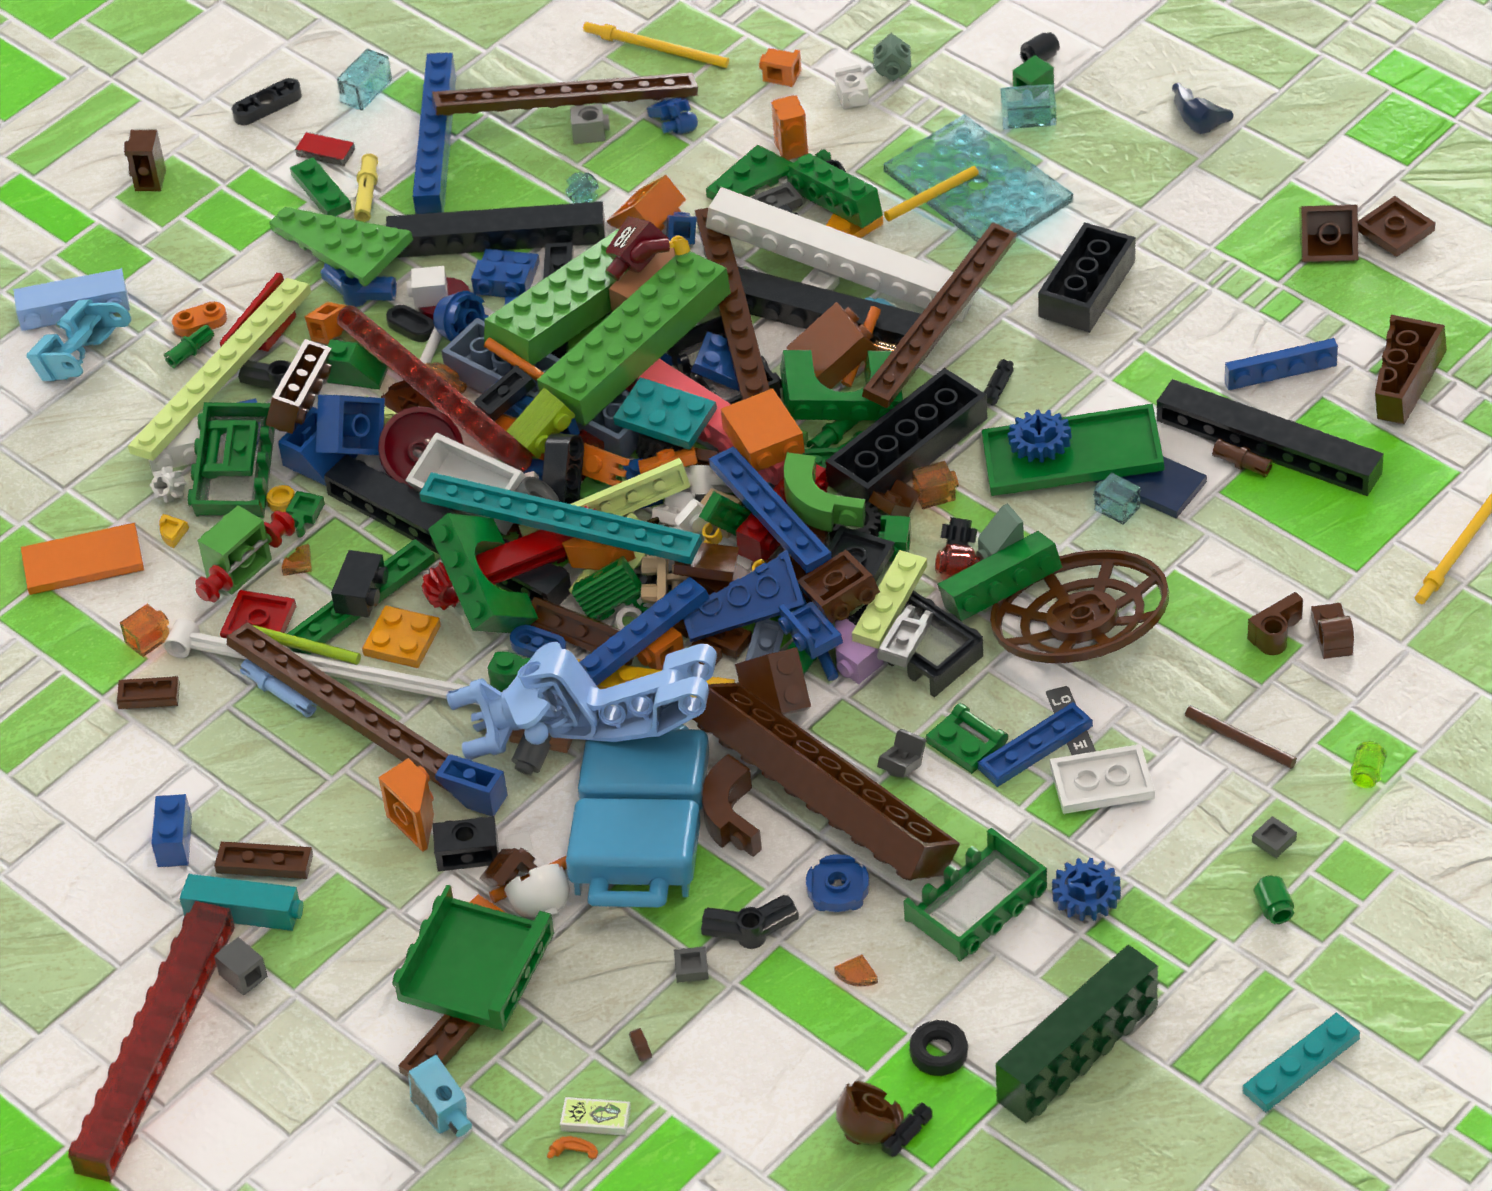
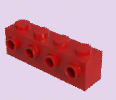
M816 464L815 484L821 490L827 492L826 468ZM783 478L773 490L787 504ZM752 513L736 530L737 547H739L738 555L753 562L759 559L767 560L781 545Z

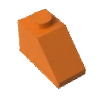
M576 537L562 543L572 568L600 570L621 556H624L627 562L635 559L634 552L631 550Z

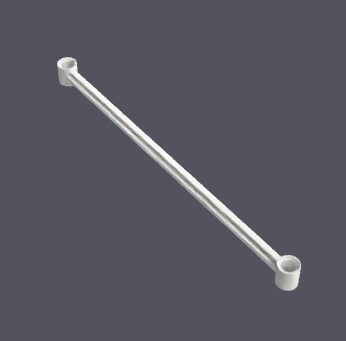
M184 618L175 621L164 642L165 650L177 658H185L191 649L247 659L227 646L226 638L201 634L199 627L194 622ZM294 652L329 676L447 699L448 691L467 686Z

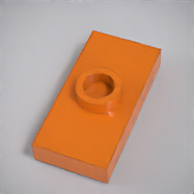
M692 447L690 450L682 449L678 451L665 449L657 452L655 457L639 460L640 474L678 458L683 462L684 467L695 465L698 463L695 448Z

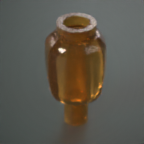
M439 362L426 363L421 370V377L424 378L425 383L437 391L451 393L455 390L462 394L467 389V384L459 380L458 373L447 365Z

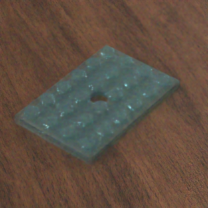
M965 114L883 164L884 172L915 196L972 166H976L979 171L978 176L926 202L927 205L976 242L992 222L1016 232L1018 237L1073 202V193ZM970 181L975 183L986 181L988 186L981 190H974L968 186V183Z

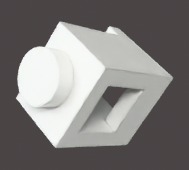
M861 65L834 69L836 92L843 109L868 105V87L862 74Z

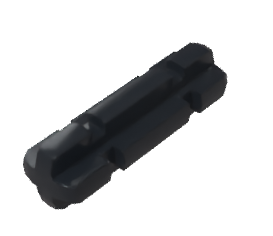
M1002 359L999 361L997 369L987 384L988 387L984 390V393L987 394V404L991 406L998 402L999 396L1002 394L1014 370V364L1011 360Z
M919 1103L912 1110L913 1114L909 1113L897 1131L888 1140L881 1143V1149L884 1153H887L890 1157H895L902 1150L901 1145L906 1146L922 1129L921 1124L926 1125L932 1118V1109L924 1103Z

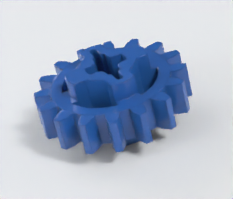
M1039 409L1033 415L1025 412L1024 419L1016 417V424H1010L1008 439L1011 451L1013 453L1018 452V458L1020 459L1028 456V462H1032L1034 458H1039L1040 462H1044L1045 457L1054 460L1055 453L1064 454V447H1070V439H1072L1071 427H1069L1067 419L1062 420L1060 413L1052 416L1051 410H1047L1045 414H1041Z
M1077 858L1076 865L1074 866L1066 862L1065 871L1057 870L1056 879H1052L1053 902H1058L1059 911L1067 909V917L1069 918L1079 914L1080 921H1084L1085 916L1090 915L1092 920L1095 921L1097 920L1098 913L1108 916L1109 908H1117V900L1121 899L1120 877H1115L1114 868L1106 870L1104 861L1095 865L1093 858H1089L1087 863H1082V860Z

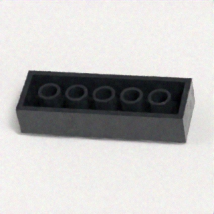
M943 368L825 461L828 486L845 497L865 499L866 504L867 501L869 502L873 491L886 493L887 490H891L896 480H902L905 483L909 482L988 419L987 394L948 369Z

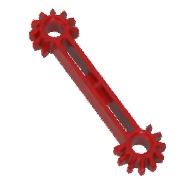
M538 530L475 555L485 577L495 585L565 557L566 553L562 543L574 537L546 530ZM439 562L436 568H429L430 574L423 576L424 583L421 587L429 603L434 608L440 607L444 611L449 606L455 608L456 604L460 601L444 564Z

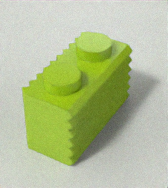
M543 388L506 432L535 457L540 458L541 454L545 453V444L548 436L551 433L564 431L570 425L571 419L575 418V414L552 393Z

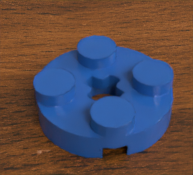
M834 854L820 859V864L816 865L813 869L811 866L806 875V890L815 909L819 911L843 912L858 910L862 907L863 900L869 892V874L864 865L862 868L859 864L855 863V858L851 856ZM837 879L841 880V883L844 884L839 887L832 886Z

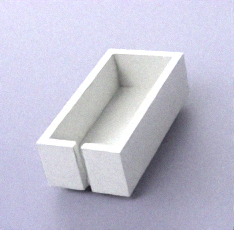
M435 433L405 481L420 493L430 473L433 472L515 491L527 476L516 468L439 433ZM453 509L455 512H457V513H459V514H461V515H470V516L486 517V516H482V515H477V514H473V513H469V512H464V511H460V510ZM494 519L500 533L506 535L513 523Z

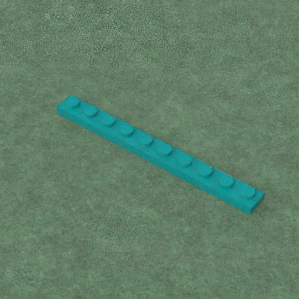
M433 472L430 473L419 494L422 502L687 564H692L702 543L701 534Z

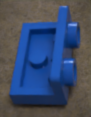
M813 602L793 612L785 604L778 606L781 616L778 619V623L782 631L786 635L790 633L798 650H804L811 659L843 643L840 632Z

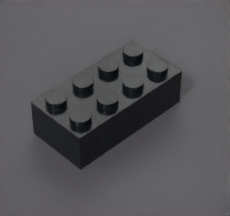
M1084 222L1038 292V317L1090 333L1135 263L1136 237Z

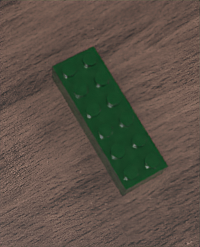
M1129 944L996 1062L997 1102L1024 1123L1029 1122L1035 1115H1041L1046 1110L1049 1102L1057 1095L1061 1096L1068 1090L1072 1081L1079 1075H1085L1090 1070L1094 1061L1101 1055H1107L1116 1041L1123 1035H1129L1138 1021L1154 1012L1158 1005V965Z

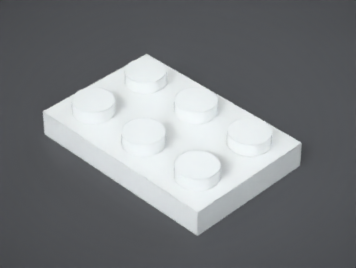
M1141 744L1050 759V769L1063 814L1155 799L1154 786Z

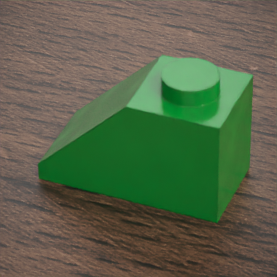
M330 339L327 346L331 348L328 364H331L332 368L326 383L380 390L388 371L387 366L358 343Z

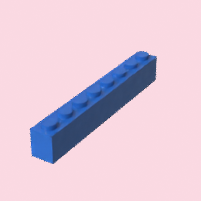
M428 53L426 56L413 188L416 214L444 212L453 115H436L432 102V92L455 90L456 71L453 53Z

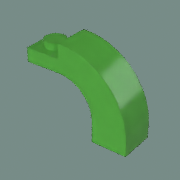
M787 452L784 463V494L788 506L806 524L828 532H832L834 524L863 528L865 521V499L832 495L824 492L815 484L816 456Z

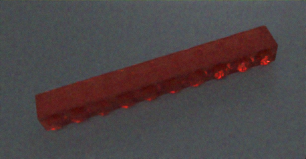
M195 901L191 911L185 914L182 929L178 937L173 938L170 953L166 961L160 964L158 977L154 985L148 988L145 1003L141 1011L135 1014L133 1027L128 1037L125 1036L123 1038L116 1061L112 1062L109 1066L107 1080L103 1088H99L96 1092L94 1106L90 1114L85 1115L77 1140H73L69 1147L68 1157L71 1160L75 1174L108 1182L112 1181L217 966L214 955L223 946L227 945L235 929L230 908Z

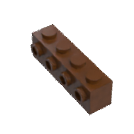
M304 339L272 396L265 425L293 434L298 424L303 425L307 411L312 409L316 395L320 394L324 380L327 381L331 372L332 365L328 364L331 352L330 347Z

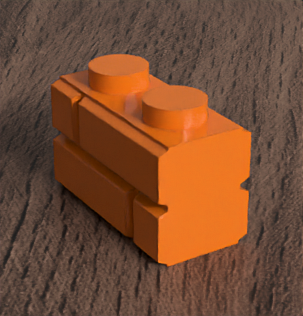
M792 95L773 100L771 106L774 143L781 157L791 160L808 154L806 114L798 97Z

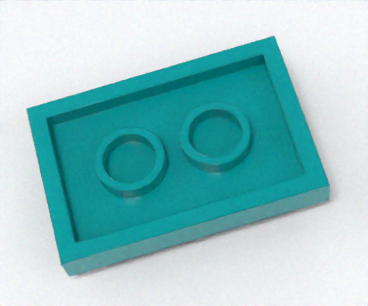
M640 377L614 415L613 420L617 426L690 450L716 412L717 405L716 401Z

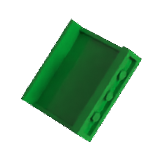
M446 885L441 896L438 895L435 898L428 920L425 919L422 922L415 944L409 946L403 966L395 971L392 983L395 987L398 1001L504 1031L554 935L552 915L539 911L535 920H530L453 898L451 886Z

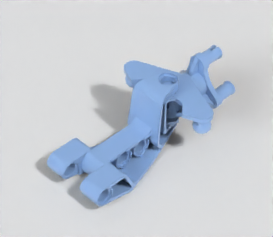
M550 642L540 647L527 664L519 669L516 678L503 692L498 691L481 678L471 681L469 686L448 691L446 696L452 710L473 703L479 704L481 712L471 714V722L484 719L483 722L473 724V727L477 732L487 729V733L484 737L462 743L463 755L468 760H473L490 753L492 755L504 753L512 731L525 729V739L534 745L544 743L548 738V734L552 738L609 742L660 737L705 711L709 694L706 681L713 676L717 653L708 644H697L667 654L662 671L606 689H599L572 652L562 649L558 642Z

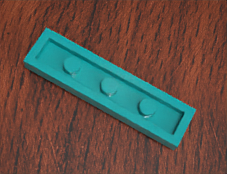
M1336 1012L1243 1084L1242 1093L1264 1112H1268L1360 1039V1031Z

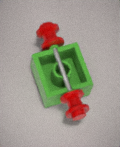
M236 506L230 513L224 515L216 525L198 539L206 578L201 576L195 581L198 596L204 601L215 603L220 599L219 591L221 589L233 595L272 560L269 545L278 548L282 544L281 537L283 535L292 536L295 533V521L292 516L287 512L275 511L271 514L272 522L269 524L240 506Z

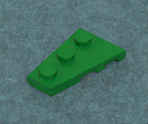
M757 144L706 188V196L713 200L721 187L747 197L755 195V190L765 185L772 187L778 184L779 179L790 172L788 166L793 162Z

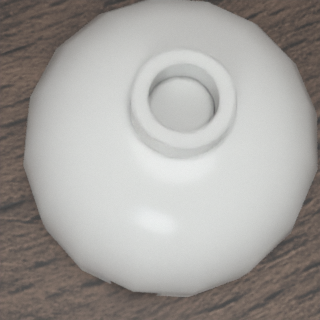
M555 863L531 869L528 871L530 877L521 881L518 876L506 885L504 891L515 912L521 917L535 920L539 911L550 913L552 920L559 915L558 911L567 902L570 892L568 879L563 867H559V864Z

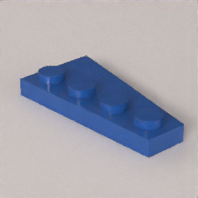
M788 550L778 554V557L770 562H765L756 567L753 572L741 579L738 578L729 583V586L719 592L710 594L709 599L684 617L683 620L690 642L779 616L778 606L785 604L791 612L804 606L805 603Z

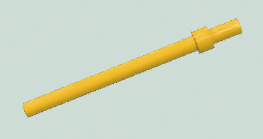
M586 21L583 26L584 32L599 35L604 40L613 41L615 39L727 68L729 65V58L618 30L613 25L604 24L602 26Z
M1492 493L1435 570H1431L1424 578V585L1415 596L1417 603L1425 604L1431 594L1440 589L1445 581V575L1492 513Z

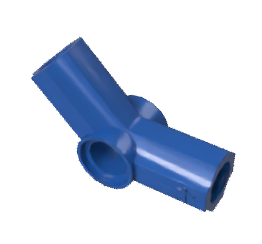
M326 263L320 271L322 279L343 295L344 303L350 307L361 306L367 300L395 301L397 283L395 277H376L364 287L360 284L359 279L355 277L351 279L346 276L344 270L334 269Z

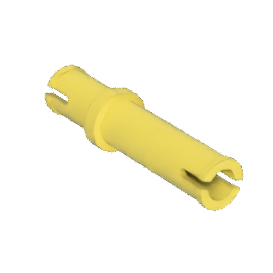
M368 153L361 157V169L357 173L358 191L354 218L361 222H367L371 218L374 186L378 182V175L376 173L378 158L374 154Z

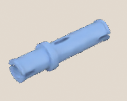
M245 659L241 664L240 673L258 683V688L264 692H271L283 702L302 713L306 718L312 716L317 708L314 706L318 705L250 660Z

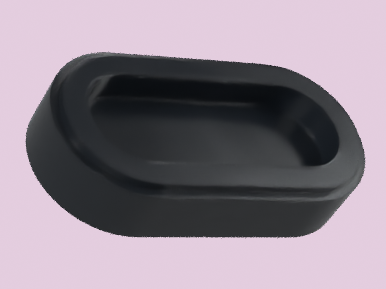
M406 305L393 306L386 313L387 324L390 329L415 342L429 340L435 326L434 321L430 317Z

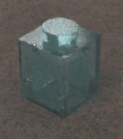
M1111 473L1104 481H1100L1094 489L1095 511L1124 525L1140 508L1141 487Z

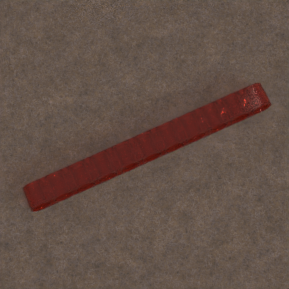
M350 305L340 311L337 323L341 328L437 409L448 416L499 461L522 472L529 468L532 462V455L513 436L357 307Z

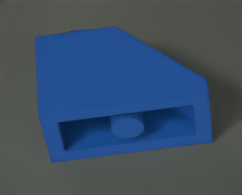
M449 754L435 774V779L463 806L485 815L495 816L508 796L504 771Z

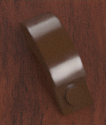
M728 753L712 767L703 783L702 805L704 822L708 833L721 848L731 841L738 850H744L754 857L762 850L760 830L732 809L734 804L752 789L751 772L747 766Z

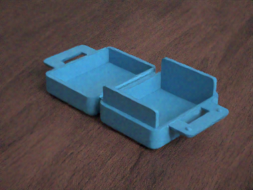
M682 724L660 737H647L618 742L585 741L578 783L579 801H577L574 807L566 856L567 875L569 881L574 883L575 896H581L583 884H590L588 903L592 906L661 907L667 902L669 885H682V897H689L690 883L694 876L700 830L699 810L703 806V783L707 776L709 760V741L706 732L699 729H688L686 725ZM609 884L650 885L649 891H608Z

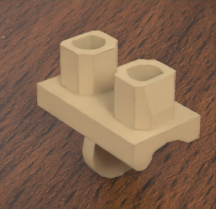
M653 555L642 557V575H657V584H642L641 600L644 603L654 604L669 593V585H672L673 590L686 580L688 576L673 574L674 564L672 565V573L669 574V559Z

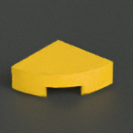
M162 514L159 521L161 537L168 546L175 548L189 530L188 522Z

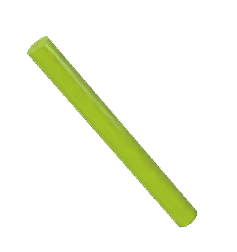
M253 625L284 646L358 665L361 660V654Z

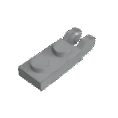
M907 605L902 615L899 614L879 647L877 659L906 668L929 628L933 613L925 610L920 620L913 619L915 606Z

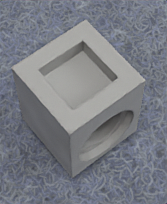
M602 104L571 106V126L574 144L605 141V130H610L608 114H603Z

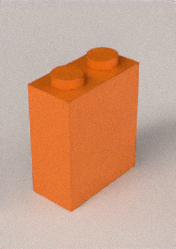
M773 388L721 408L723 430L734 447L756 471L785 461L787 452L805 453L803 432Z

